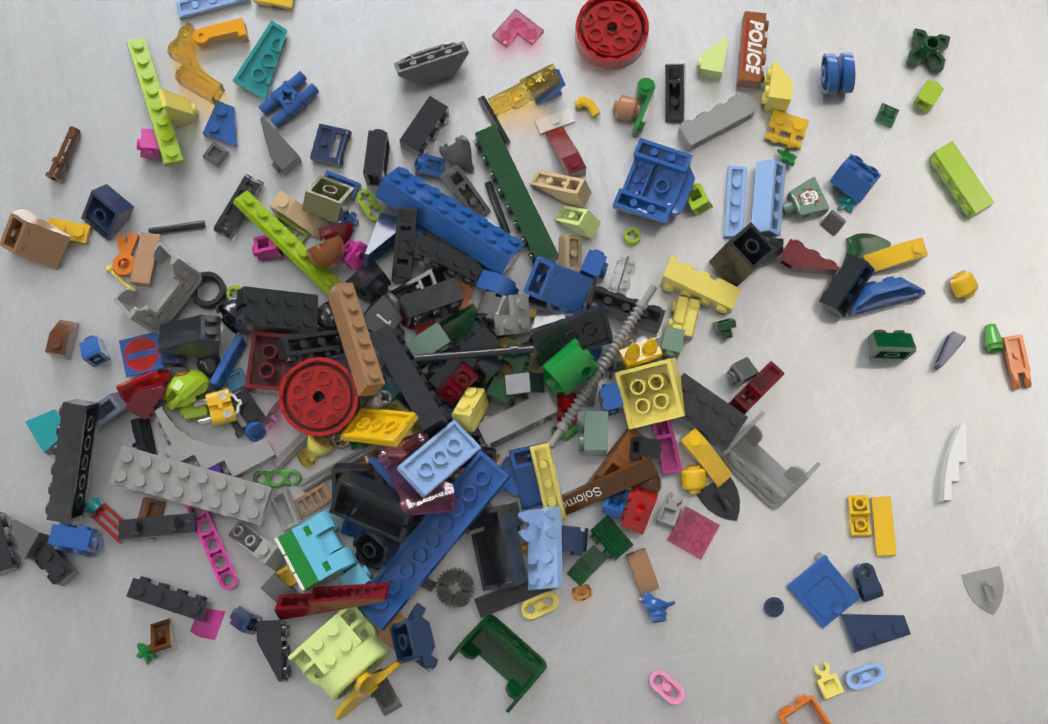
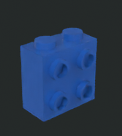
M60 522L59 525L52 524L48 544L54 545L53 549L67 553H71L73 550V553L90 557L91 553L98 554V550H101L103 539H101V534L96 533L97 529L79 525L78 529V526L71 523Z

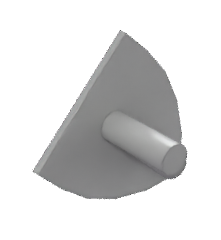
M1000 566L961 575L967 593L974 603L984 611L994 615L1001 604L1004 591Z

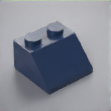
M108 184L91 190L81 219L106 240L110 241L129 221L134 206Z

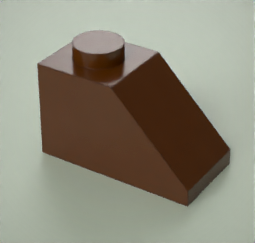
M59 320L49 333L45 352L51 357L71 360L79 323Z

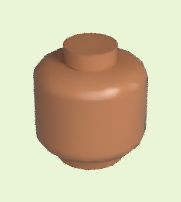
M622 95L619 101L615 100L612 111L616 112L615 116L617 119L632 122L634 118L637 119L641 104H638L636 98Z

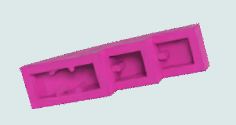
M671 419L651 424L654 439L661 440L659 462L663 475L682 471Z

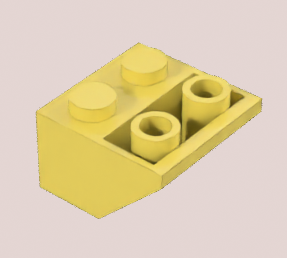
M773 62L771 68H767L766 76H764L763 87L765 89L764 93H762L761 104H764L763 111L773 112V110L786 113L792 99L793 81L777 62Z

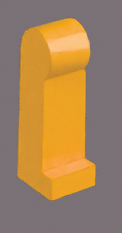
M243 18L205 26L194 32V39L201 48H208L212 44L238 38L241 39L242 43L250 41Z

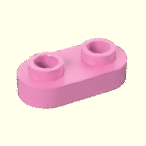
M655 671L650 675L649 684L651 688L668 703L677 705L684 700V689L667 673ZM661 677L662 684H656L655 679ZM673 690L678 693L676 698H672L670 695Z

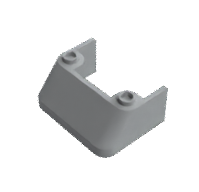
M762 410L722 453L721 459L733 473L770 507L779 508L811 477L821 464L817 462L808 472L797 465H793L788 470H785L758 445L763 438V434L755 424L765 414Z

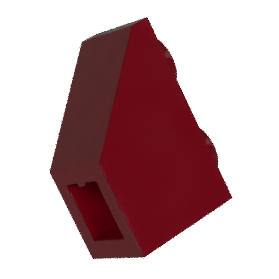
M161 382L136 388L127 401L125 409L144 420L148 416L152 417L158 408L155 406L159 400L163 401L165 398L167 384Z

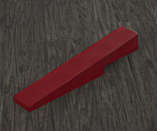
M372 583L313 587L312 593L279 595L274 611L279 620H286L386 602L390 584Z

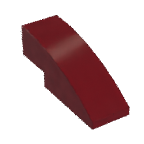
M770 361L729 404L745 415L785 373L773 361Z

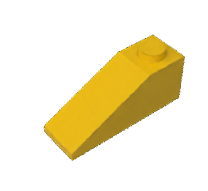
M923 237L864 255L863 259L870 263L875 269V273L920 261L928 256Z
M696 428L680 441L679 445L697 465H701V468L705 469L706 475L718 488L733 475L710 443Z

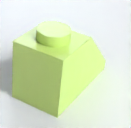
M724 38L704 51L702 58H698L697 69H700L699 76L721 79L728 38Z
M567 205L563 206L555 219L557 223L578 235L590 238L593 237L601 224L589 210Z

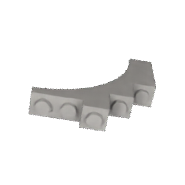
M162 407L155 410L157 415L155 421L160 428L163 427L165 431L163 436L167 444H171L165 448L167 452L166 458L188 463L196 458L197 460L194 461L196 466L205 469L226 464L224 466L226 473L237 478L277 458L267 438L238 447L208 445L192 439L183 433Z

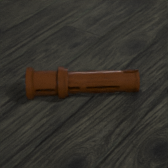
M73 126L69 127L57 156L51 160L50 170L45 174L47 178L56 182L62 181L61 176L65 168L69 166L68 158L81 132L79 129ZM69 139H71V142H70V144H69V146H68V148H67V151H65V148H66V146H67V144H68V142H69Z

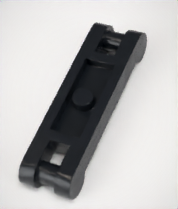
M246 174L216 222L214 231L223 233L225 237L232 239L245 216L233 204L234 199L247 190L256 197L263 188L264 182L259 179L255 180L253 176ZM247 186H252L251 191L247 189ZM226 221L231 223L229 227L224 226Z

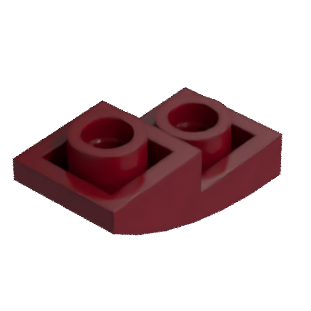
M463 363L436 394L452 406L464 394V391L477 380L479 375Z

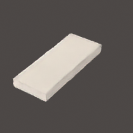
M569 108L535 120V123L541 135L561 126L564 127L575 123V120Z

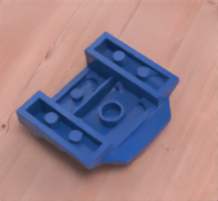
M640 138L633 154V164L623 188L618 190L613 208L666 224L669 217L683 212L695 182V176L690 168L693 155Z

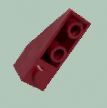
M793 239L789 240L777 260L778 264L792 272L835 275L840 269L833 260L821 257L820 253L816 250H810L804 247L801 241Z

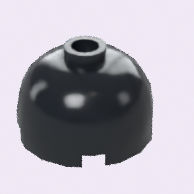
M237 297L227 298L216 306L217 315L221 313L222 323L235 334L240 332L239 335H242L247 330L236 329V312L240 310L236 308Z

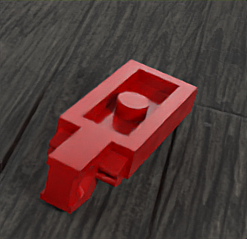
M169 369L160 372L158 370L150 371L116 385V389L124 402L127 403L136 388L166 382L172 379Z

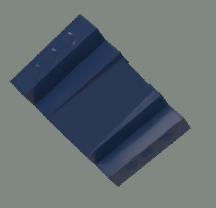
M417 602L407 620L393 624L390 632L397 662L403 664L415 661L430 672L436 667L438 659L431 655L436 646L430 622L422 617L426 608Z

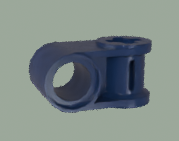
M870 563L855 565L852 572L861 600L865 603L883 597V589L873 565ZM866 569L867 573L861 575V571Z

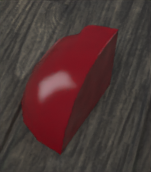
M336 223L318 228L320 238L324 237L326 241L340 235L343 243L346 244L351 238L353 224Z

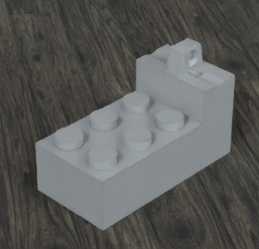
M545 385V393L524 394L526 401L525 399L518 400L514 403L515 406L509 409L504 407L496 412L497 415L492 417L488 415L481 419L477 430L485 447L495 448L557 418L558 411Z

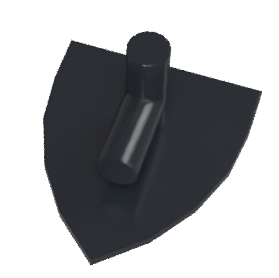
M731 477L719 488L714 483H711L702 489L701 493L696 494L701 503L714 515L726 520L737 521L740 511V498L738 489Z

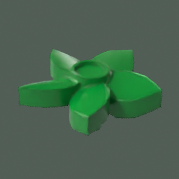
M788 148L784 152L780 149L777 150L782 156L780 158L782 163L786 161L790 166L795 164L794 160L797 156L790 154Z
M143 643L137 644L139 651L136 655L137 658L141 659L144 657L147 665L151 659L157 658L151 652V644L147 646Z

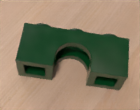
M509 341L507 344V347H510V345H518V347L521 346L511 341ZM519 354L518 357L506 355L502 356V362L512 368V374L523 373L525 366L529 367L533 356L530 354ZM494 376L487 392V398L509 406L510 401L514 403L517 395H505L504 379Z

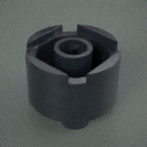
M365 529L357 534L353 541L357 560L363 566L366 565L370 569H378L388 563L396 555L401 544L369 529Z

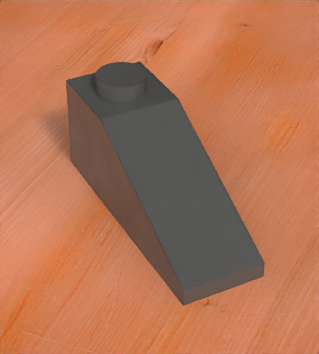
M262 117L260 121L269 155L273 162L271 166L277 173L282 172L286 176L302 162L301 158Z
M453 164L439 175L461 205L470 208L472 212L481 217H484L491 211L459 165Z

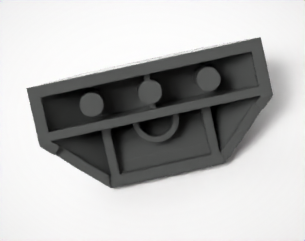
M464 41L443 43L409 54L400 61L395 62L394 66L399 77L421 86L455 75L468 56L469 51Z

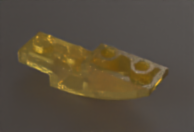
M551 64L520 79V83L488 98L497 117L511 109L517 110L553 88L561 80L554 64Z

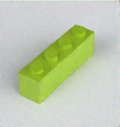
M953 141L932 153L929 157L931 165L938 170L941 180L944 184L948 185L953 198L959 201L965 215H968L971 219L994 204L993 199Z

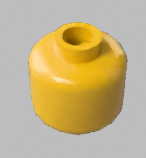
M962 270L951 276L952 279L949 285L956 297H964L966 300L975 296L974 292L978 289V283L971 272Z
M701 465L685 466V469L681 471L682 488L689 490V494L701 493L700 489H704L707 486L705 469L701 468Z

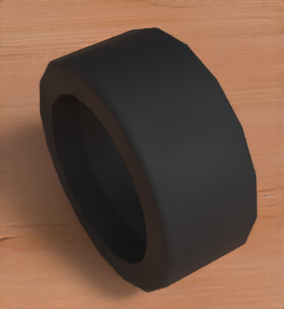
M209 271L201 272V283L205 280L215 281L219 286V293L211 301H204L197 295L196 288L190 297L201 308L215 309L218 304L226 299L227 286L216 273Z

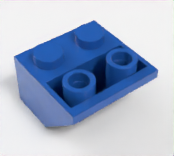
M850 154L829 182L858 203H861L881 177V174H879L875 167L865 164L859 156Z

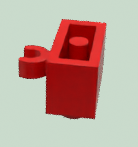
M637 485L634 491L630 490L626 500L630 503L628 508H624L620 519H623L621 526L644 534L656 504L658 493Z

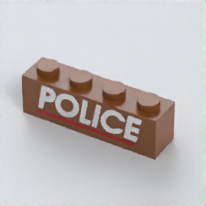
M744 11L736 78L737 87L758 89L760 82L763 83L764 71L761 70L762 65H765L766 54H763V48L766 49L768 38L765 37V31L767 32L769 27V20H766L767 13Z

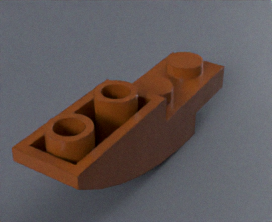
M627 428L607 453L605 461L587 483L629 465L633 460L632 457H629L631 438L645 436L635 428Z

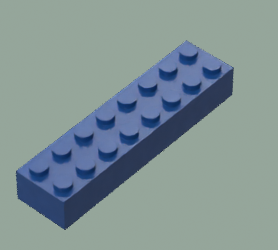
M399 166L383 177L375 194L377 199L397 211L398 206L418 208L417 224L501 275L517 261L525 245L517 237L509 235L501 227L488 222L486 218L472 212L470 208L464 207L456 202L454 198L443 194L438 188L427 184L422 178L414 176L406 168Z

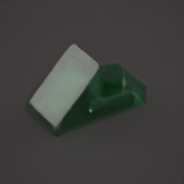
M593 544L566 574L581 587L608 558Z

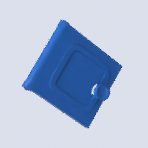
M826 555L822 556L787 585L788 590L794 593L822 628H825L860 599L859 595L833 566Z

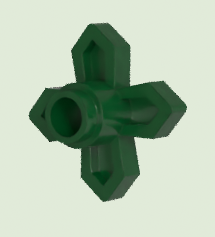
M915 28L912 32L911 42L915 45L916 49L909 51L906 64L918 66L926 60L930 70L942 72L946 59L939 52L948 48L950 36L943 34L928 36L925 30Z

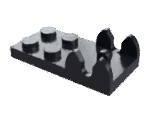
M593 303L590 306V310L585 311L578 308L574 310V315L530 329L540 366L542 367L574 338L581 344L582 350L587 349L588 351L613 343V335L605 307L601 303Z

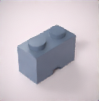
M118 392L110 393L99 401L100 406L96 430H99L126 410V403Z

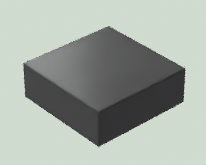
M212 142L204 153L203 158L219 168L229 155V152L215 142Z

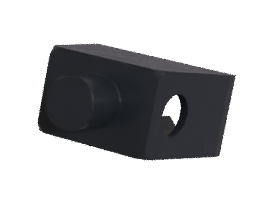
M376 262L369 267L363 265L345 281L346 283H353L357 296L370 301L375 300L379 295H385L388 292V287L391 285V281Z

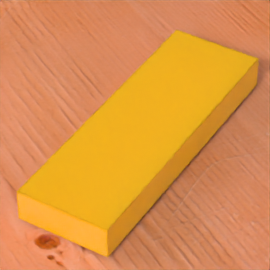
M891 496L871 497L876 556L897 555Z

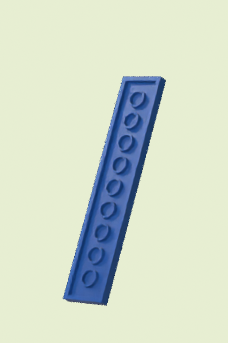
M480 450L401 545L396 555L370 583L390 584L386 602L358 606V608L381 630H385L511 476Z

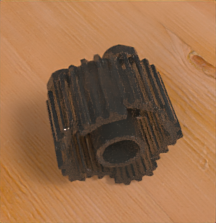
M456 567L454 569L450 568V570L446 569V572L443 571V575H439L440 578L437 577L438 581L435 582L437 585L435 586L437 589L435 591L437 593L436 596L446 607L449 606V608L453 607L456 609V607H464L471 602L470 599H473L472 595H475V584L471 575L468 572L465 573L464 569L461 570V568L457 569ZM458 583V587H461L460 591L452 593L453 590H450V586Z

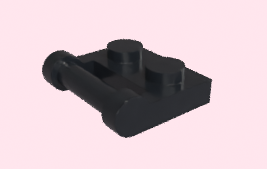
M245 388L235 394L237 399L242 401L239 413L247 425L254 421L262 424L268 420ZM231 397L232 405H234L237 409V404L240 402H236L234 398ZM237 419L236 421L229 422L236 431L235 435L238 439L245 436L247 425L242 427Z

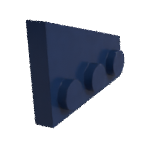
M840 615L853 653L911 635L904 615Z

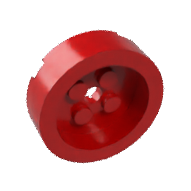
M588 0L580 9L575 25V42L578 51L586 61L602 69L616 70L633 64L642 55L647 44L649 33L647 14L636 0ZM609 25H615L617 27V30L615 32H611L607 30V27Z
M317 357L306 359L293 366L287 372L279 389V405L287 422L298 432L310 437L324 438L333 436L348 426L357 413L359 396L351 373L343 365L328 358ZM316 392L324 394L322 402L317 403L314 401L313 395Z

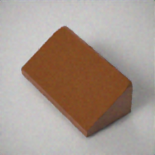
M143 497L138 518L162 516L166 502ZM139 523V531L142 533V524Z

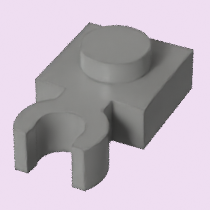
M670 491L668 494V504L662 502L656 523L675 529L681 513V508L677 506L681 505L683 498L680 495L678 500H672L673 492Z

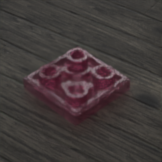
M685 506L675 529H672L667 541L701 560L720 525Z

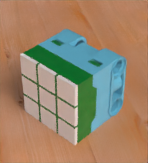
M327 510L316 514L308 521L275 538L301 590L306 593H312L313 587L326 586L358 564L351 548L344 546L338 535L340 528L333 515Z

